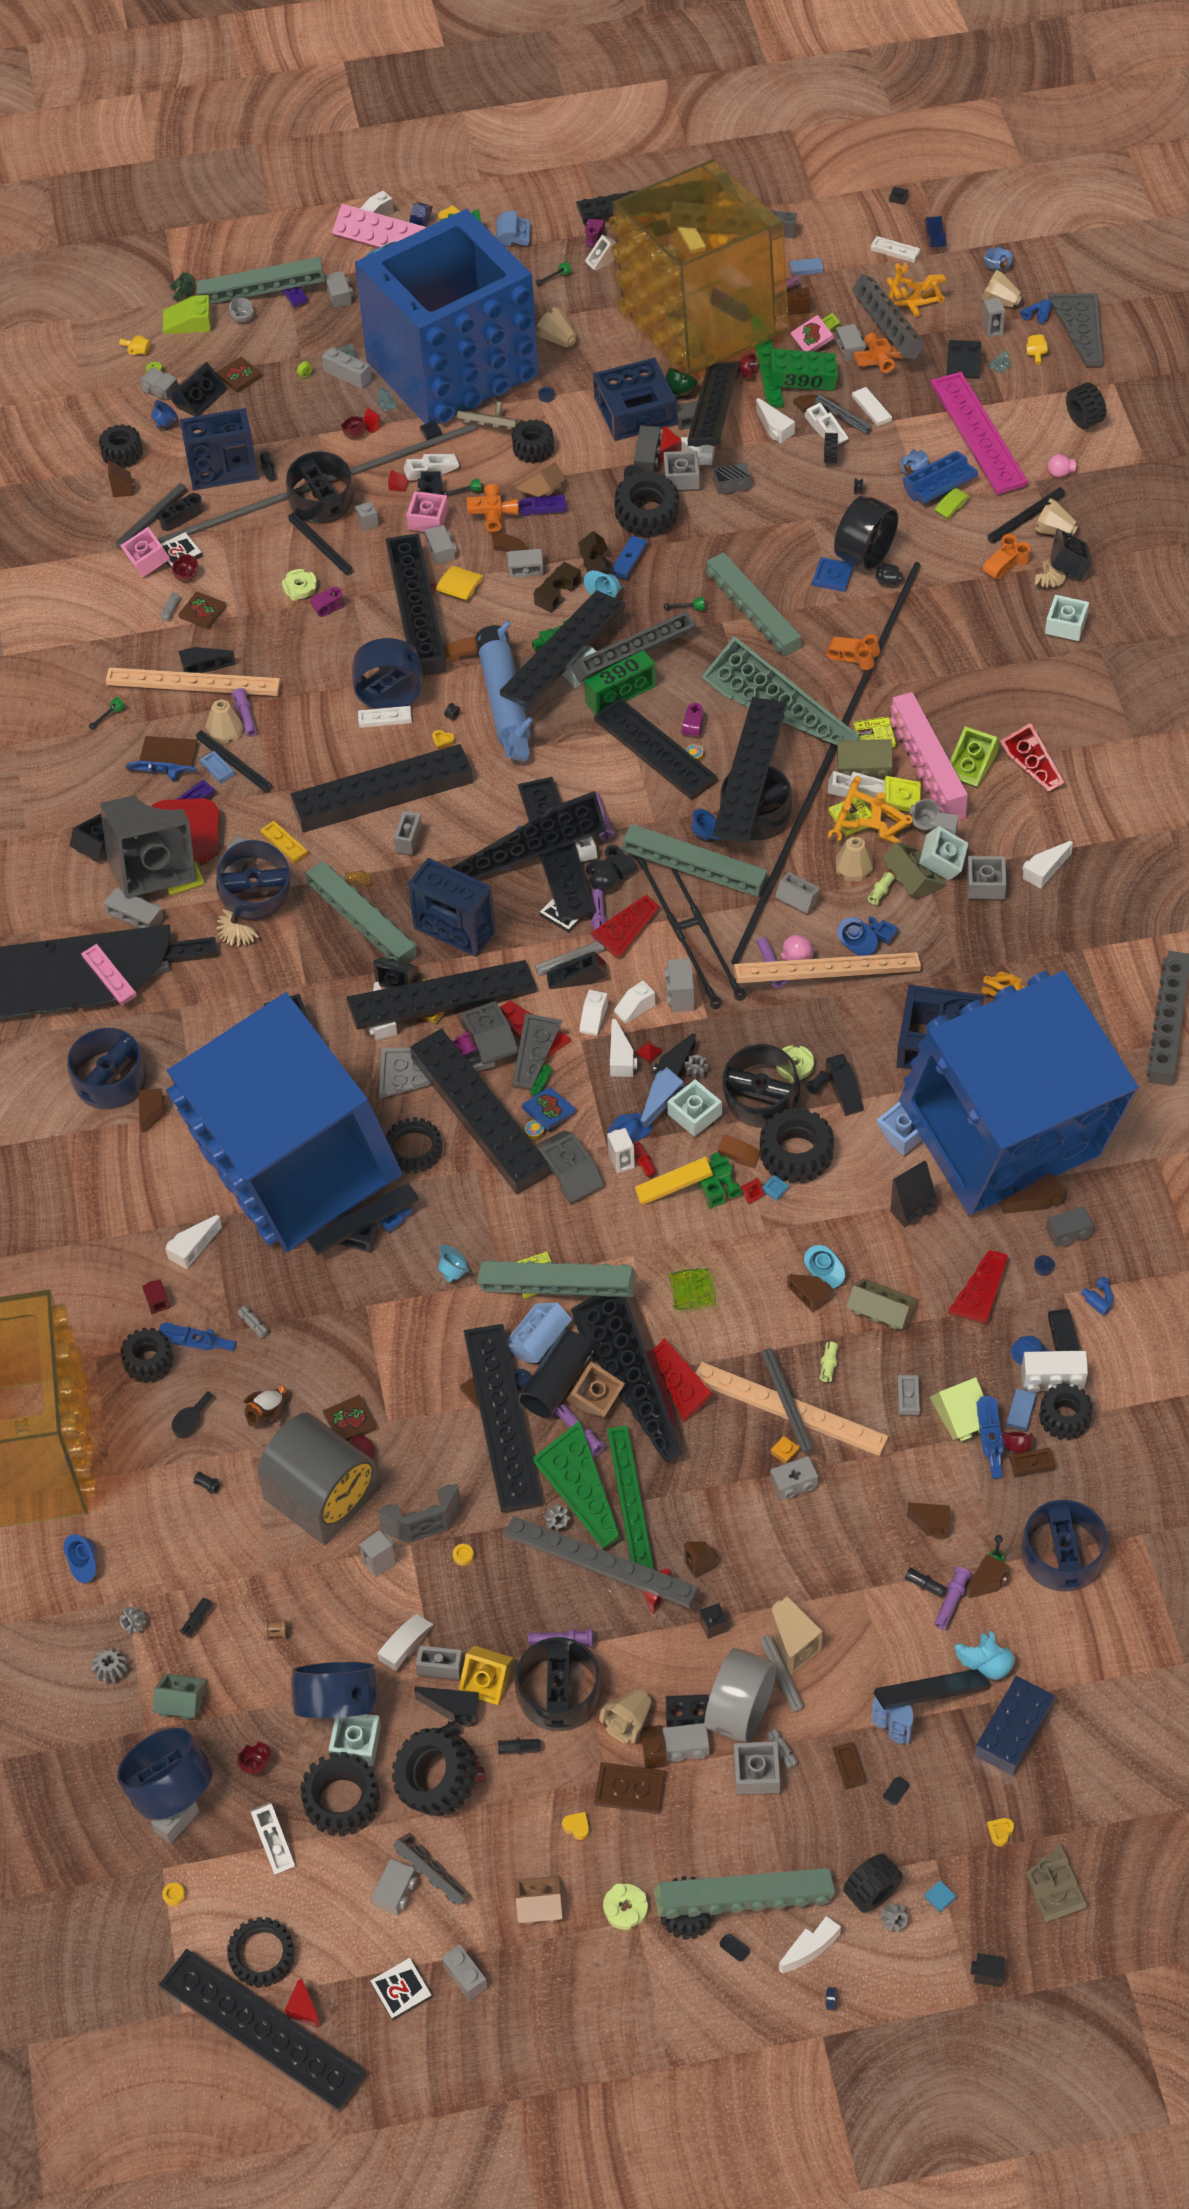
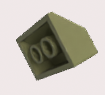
M892 739L838 741L837 772L851 776L852 772H856L884 780L886 776L892 777Z
M896 842L884 855L883 859L887 863V868L895 873L897 881L906 887L905 890L910 896L923 898L946 886L938 874L919 864L922 853L918 848Z
M863 1278L853 1285L846 1308L851 1309V1312L854 1314L870 1316L872 1321L888 1323L889 1327L898 1330L907 1325L919 1299Z

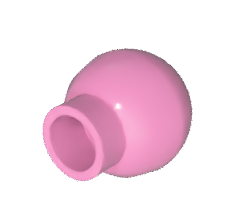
M1062 454L1052 456L1048 462L1049 473L1057 478L1064 477L1069 472H1075L1076 470L1075 459H1069Z

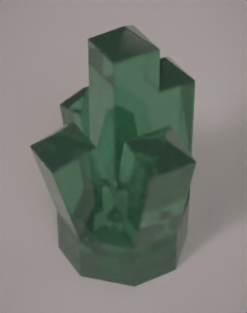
M181 273L180 277L170 285L173 291L178 288L172 299L178 302L184 290L186 296L190 297L192 295L193 285L196 281L191 274Z

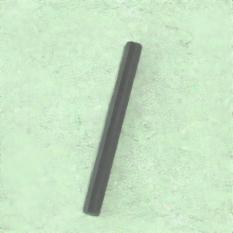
M179 483L115 542L116 546L122 549L120 545L143 531L158 517L160 510L171 505L186 491L185 485Z
M771 1348L764 1349L762 1351L763 1359L800 1448L805 1454L813 1450L812 1443L774 1352Z

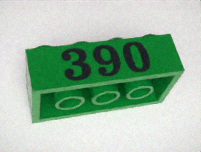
M771 348L768 361L770 386L835 390L838 377L836 353Z
M642 650L584 679L586 705L596 715L619 698L626 702L656 687L655 662Z

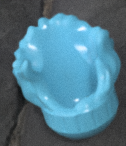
M989 1631V1638L986 1634L982 1633L980 1644L975 1648L958 1643L954 1646L957 1658L963 1666L969 1667L972 1670L977 1669L989 1679L1000 1680L1006 1677L1013 1669L1015 1657L1012 1651L1008 1648L1002 1649L995 1642V1634L992 1631Z

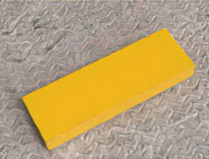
M274 820L260 829V834L292 863L296 864L309 855L308 850Z

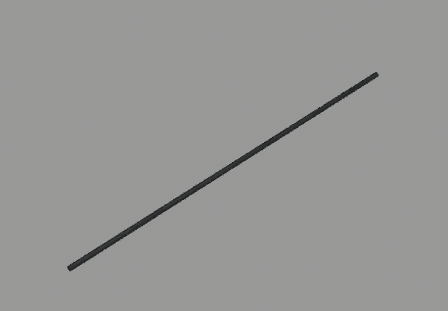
M914 562L879 638L880 653L921 566L919 562ZM879 655L877 657H874L875 664L877 662ZM873 668L865 670L841 721L846 726ZM831 743L734 953L731 960L733 965L738 964L837 749V745Z

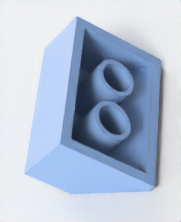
M900 1102L877 1119V1124L889 1144L903 1156L922 1141L921 1136Z
M558 1302L536 1303L508 1337L509 1353L526 1363L540 1362L545 1357L546 1351L553 1346L560 1333L568 1328L572 1318Z

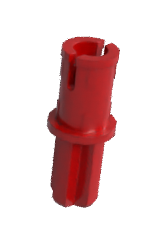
M642 1143L633 1144L637 1165L641 1166L647 1177L652 1178L656 1175V1170L650 1161L651 1156L646 1153Z

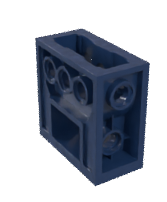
M655 357L593 373L594 399L614 441L639 435L640 426L660 427V429H663V427L668 428L677 425V400ZM610 381H617V383H615V384H611V383H609V382H610Z
M246 408L180 419L193 491L259 480ZM195 430H201L199 433H194ZM203 472L209 473L208 475H201Z
M427 858L408 883L414 929L477 957L496 932L491 886Z
M909 985L898 1042L896 1068L912 1070L911 1062L917 1057L920 1050L918 1044L926 1036L925 1033L911 1032L912 1023L927 1025L930 1021L942 1015H946L948 1020L960 1016L961 1009L969 1003L980 1000L984 1004V995Z

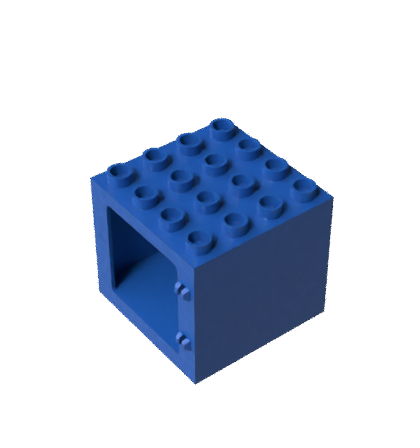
M468 209L460 211L355 261L367 362L425 424L435 421L437 424L446 423L453 416L457 415V411L474 409L481 402L495 395H502L509 388L522 382H528L539 374L532 273Z
M1065 970L1050 976L1048 971H1042L1033 976L1025 988L1017 991L1014 986H1008L994 996L995 1001L983 1005L980 1000L973 1001L962 1008L960 1016L948 1020L946 1015H942L930 1021L925 1027L927 1030L925 1038L918 1044L919 1053L911 1062L912 1070L904 1079L905 1086L899 1102L968 1216L1014 1194L1013 1187L1022 1190L1050 1173L1055 1177L1101 1156L1139 1088Z
M287 992L166 1070L174 1083L166 1089V1092L176 1105L177 1111L188 1126L189 1132L199 1145L198 1148L210 1165L213 1164L229 1192H233L239 1206L248 1219L253 1220L257 1226V1231L268 1246L278 1242L285 1253L289 1252L307 1240L309 1236L337 1220L340 1214H346L403 1175L367 1097Z

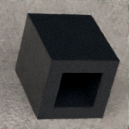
M719 1603L699 1610V1621L707 1639L727 1632V1619Z
M977 1953L976 1961L972 1960L970 1974L975 1975L974 1983L1001 1987L1005 1957Z

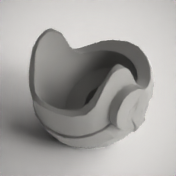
M931 799L920 800L915 805H912L910 809L913 819L912 823L921 831H929L932 819H936L937 812H943L940 811V807Z

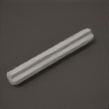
M596 941L537 964L535 966L538 975H542L593 951L596 953L601 952L605 947Z
M766 1635L761 1638V1645L767 1658L776 1663V1677L792 1711H800L803 1709V1703L772 1637Z

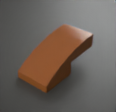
M475 637L457 640L443 646L446 662L460 661V656L477 654Z
M725 1134L718 1147V1152L721 1155L734 1158L737 1164L755 1168L760 1156V1150L754 1146Z

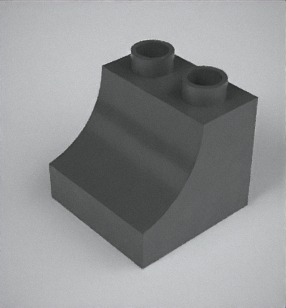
M135 795L100 803L108 865L125 898L196 881L190 824L183 809L165 810L154 808L142 803Z

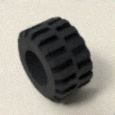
M1086 382L1067 392V410L1078 427L1087 429L1106 418L1107 409L1104 398L1098 388L1092 383Z
M530 419L517 424L512 433L514 455L526 463H539L541 460H546L547 457H550L554 451L553 430L550 428V425L537 419Z
M124 424L114 425V427H108V430L102 432L103 434L99 437V445L102 459L105 463L112 461L124 468L125 466L129 467L131 464L137 463V460L141 459L143 454L139 432L134 427L131 428L130 425L125 426Z
M142 1328V1331L137 1329L133 1335L129 1334L127 1336L128 1340H123L120 1355L124 1369L131 1379L135 1378L137 1382L143 1380V1383H148L151 1380L153 1383L156 1382L157 1378L160 1380L164 1378L163 1374L170 1372L169 1368L173 1366L174 1356L168 1337L163 1335L162 1331L158 1330L156 1332L155 1328H150V1330ZM144 1352H156L152 1358L138 1359L140 1354Z
M1065 1383V1386L1057 1384L1056 1388L1052 1386L1049 1388V1392L1046 1391L1041 1400L1039 1418L1040 1424L1044 1425L1043 1429L1045 1432L1050 1431V1436L1054 1437L1056 1435L1060 1440H1062V1437L1066 1438V1440H1071V1437L1076 1439L1079 1438L1080 1434L1083 1435L1086 1432V1429L1090 1426L1093 1404L1090 1402V1396L1085 1395V1390H1079L1078 1386L1074 1385L1071 1387L1070 1384ZM1067 1407L1075 1411L1076 1414L1073 1416H1063L1056 1409Z
M884 1853L878 1854L866 1860L850 1875L844 1885L843 1892L861 1912L865 1913L877 1908L896 1891L902 1881L903 1874Z
M682 1876V1880H687L686 1876ZM701 1913L695 1917L679 1915L673 1919L660 1918L662 1925L666 1926L668 1933L673 1931L674 1937L678 1938L679 1935H682V1938L687 1940V1936H692V1939H695L698 1933L701 1936L705 1934V1928L710 1929L711 1921L714 1922L715 1915Z

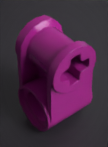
M588 219L585 228V234L587 235L586 245L588 247H594L604 234L605 220Z
M332 587L311 598L310 604L318 616L324 617L331 612L343 608L342 589Z
M691 703L688 705L682 724V735L700 737L703 723V707L701 704Z
M471 1032L464 1033L453 1041L463 1056L478 1049L470 1036Z

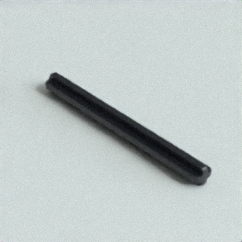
M1062 487L1057 488L988 534V541L991 543L996 542L1041 512L1046 505L1051 504L1048 502L1050 498L1057 501L1065 496V490Z
M292 512L288 515V520L344 574L349 575L353 572L352 566L296 513Z
M203 730L196 733L197 740L210 750L215 751L224 761L264 792H269L272 789V784Z

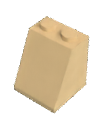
M786 1597L782 1601L778 1600L771 1609V1629L783 1663L791 1676L821 1651L822 1630L790 1598Z

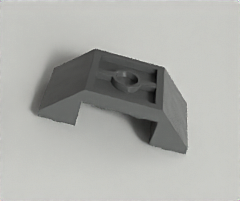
M496 1001L457 1015L463 1030L467 1029L471 1032L475 1046L478 1047L476 1053L482 1064L518 1052L509 1023Z
M563 1130L534 1145L559 1180L560 1191L570 1204L604 1187L592 1158L573 1133Z
M446 1485L437 1490L440 1505L430 1506L420 1512H411L405 1517H402L398 1503L385 1505L382 1509L378 1510L382 1532L406 1543H412L448 1531L461 1508L458 1485Z

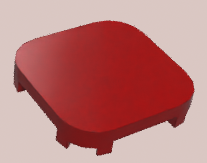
M203 798L161 800L152 804L151 807L158 809H183L190 824L194 861H200V865L207 864L208 860L218 855L220 816L218 807L213 801Z

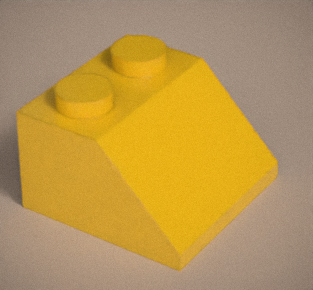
M473 1646L466 1653L458 1690L479 1692L480 1700L498 1705L509 1680L514 1658Z

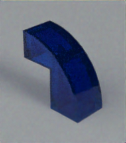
M420 202L412 203L409 223L426 227L433 206Z
M942 216L926 217L924 223L929 247L947 246L946 233H943Z

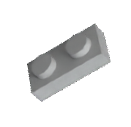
M898 1375L899 1415H919L918 1375Z

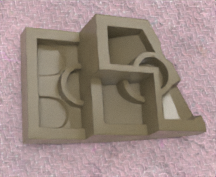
M1061 1844L1056 1845L1054 1852L1047 1858L1044 1856L1036 1866H1033L1026 1872L1029 1885L1044 1922L1087 1908L1086 1901L1078 1887L1077 1880Z

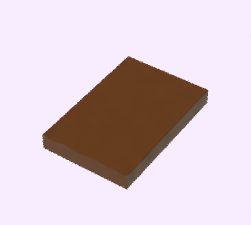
M145 736L139 761L173 763L180 766L193 767L198 740Z
M601 1762L594 1806L659 1814L665 1770Z

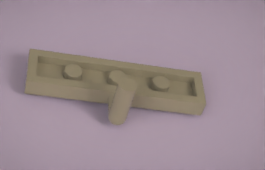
M496 401L495 415L457 411V418L463 419V422L473 423V421H477V424L480 425L492 423V427L504 425L506 429L510 430L516 428V425L521 424L523 421L502 417L503 402Z

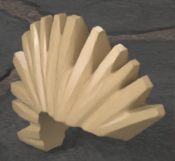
M1049 557L1043 562L1044 574L1040 573L1035 576V585L1041 582L1042 587L1044 585L1047 588L1048 585L1053 588L1055 585L1060 586L1065 581L1066 574L1063 573V570L1058 571L1054 569Z
M222 910L226 916L218 917L221 920H217V922L222 925L218 926L217 930L221 931L218 936L221 940L223 939L224 943L226 942L227 945L230 943V946H233L237 940V946H240L243 940L245 946L246 942L250 944V940L252 943L254 942L253 936L257 939L259 938L253 927L234 924V913Z

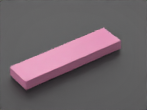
M97 944L81 953L84 960L121 1006L137 996L133 988Z

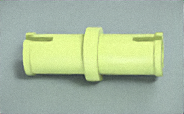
M885 872L881 880L874 885V890L868 896V901L871 904L877 905L882 896L887 894L888 887L895 879L893 874Z
M829 1342L826 1343L825 1353L821 1358L822 1369L819 1378L823 1382L832 1381L833 1370L837 1365L836 1354L838 1344L835 1342H830V1346Z

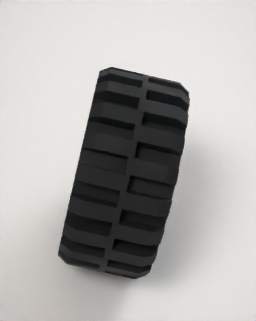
M647 471L635 472L631 477L627 476L624 478V481L619 483L615 492V516L618 519V523L622 527L624 526L626 531H632V534L637 536L641 534L642 537H647V535L657 536V533L662 534L666 532V529H670L677 520L679 493L673 481L669 478L666 479L665 475L661 473L660 475L656 474L655 471H651V473ZM642 498H651L658 501L661 505L647 510L638 508L633 502Z
M793 1108V1110L785 1109L780 1114L778 1112L772 1115V1119L769 1118L761 1129L760 1159L763 1161L764 1168L766 1170L769 1169V1173L772 1176L777 1175L780 1180H789V1183H795V1181L806 1183L808 1179L810 1181L817 1179V1175H823L833 1159L834 1135L832 1134V1128L828 1125L825 1118H820L818 1113H811L810 1110L805 1108L804 1110H799V1108ZM790 1138H802L809 1141L813 1147L803 1153H791L784 1150L780 1144Z
M439 1728L421 1729L420 1733H413L410 1736L411 1739H406L402 1743V1749L398 1750L395 1755L397 1759L396 1762H393L392 1769H394L392 1781L396 1783L394 1785L395 1793L399 1794L398 1796L402 1803H405L407 1807L431 1816L449 1815L455 1811L454 1808L460 1809L464 1805L463 1801L470 1798L472 1795L470 1793L471 1789L476 1786L475 1776H478V1769L475 1768V1765L478 1762L476 1756L472 1755L474 1750L467 1744L465 1739ZM442 1753L446 1763L445 1774L441 1782L434 1789L428 1791L424 1782L426 1767L436 1755Z

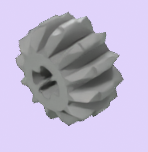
M104 1647L103 1653L96 1652L97 1658L91 1661L93 1665L91 1670L93 1674H96V1679L98 1681L103 1679L105 1684L109 1680L115 1683L117 1677L123 1679V1672H127L128 1669L126 1665L128 1661L121 1650L116 1652L114 1647L110 1651Z

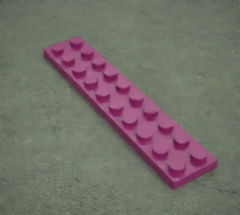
M958 372L931 380L933 390L995 494L998 495L1026 487L1028 484L1026 477L963 373Z

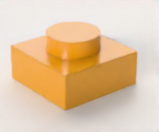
M783 1436L771 1449V1454L784 1464H787L799 1453L800 1447Z

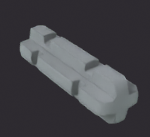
M172 592L163 608L164 610L160 614L162 620H170L180 599L178 593Z
M242 1306L238 1310L239 1316L245 1319V1322L253 1331H256L260 1338L268 1334V1328L261 1324L262 1322L250 1312L247 1306Z
M773 1729L768 1732V1739L770 1742H778V1755L784 1760L785 1766L788 1769L795 1767L797 1759L791 1754L792 1751L785 1740L780 1737L779 1731Z

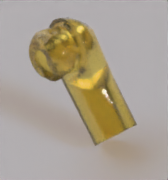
M362 870L345 873L347 882L357 881L362 885H368L371 882L370 875Z

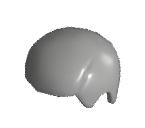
M234 298L229 306V313L232 319L237 322H246L251 319L254 310L252 302L246 298Z

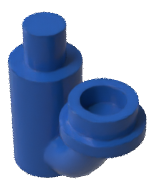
M1044 299L1028 308H1023L1020 312L1021 317L1028 320L1032 317L1033 311L1038 310V323L1042 324L1048 319L1052 303Z
M1104 1276L1098 1280L1096 1286L1100 1291L1104 1290L1105 1299L1094 1290L1089 1291L1087 1288H1084L1081 1292L1085 1297V1301L1103 1316L1110 1312L1113 1304V1294L1109 1285L1110 1279Z

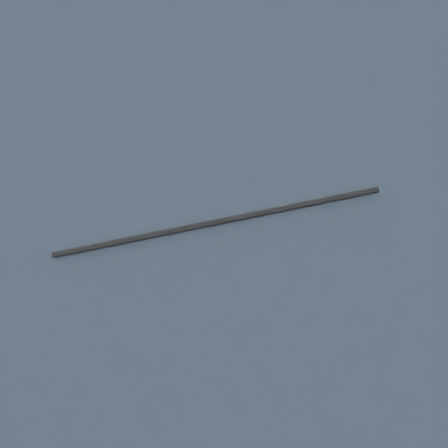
M473 423L350 468L351 474L359 473L474 431L477 427ZM334 476L326 477L329 483L339 480V478ZM308 484L293 489L296 494L311 490ZM281 493L158 538V541L161 544L183 533L189 535L287 499V493Z

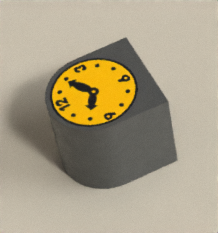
M308 1412L296 1415L278 1430L265 1448L258 1465V1478L264 1500L324 1546L380 1489L374 1460Z

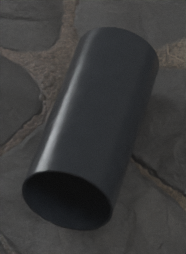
M563 1330L520 1394L519 1399L522 1405L539 1417L551 1418L594 1353L592 1344L585 1337L574 1331Z

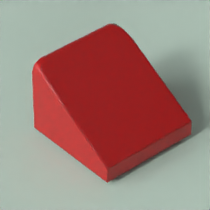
M367 408L364 415L366 430L374 433L381 428L380 415Z
M391 470L388 479L389 490L405 492L408 483L407 477Z

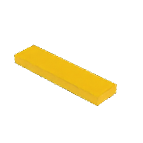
M705 1156L635 1186V1189L643 1206L713 1176V1172Z

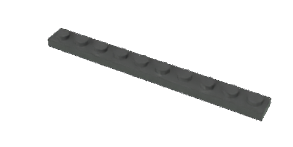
M513 1516L504 1532L505 1537L687 1608L691 1607L699 1592L697 1586Z

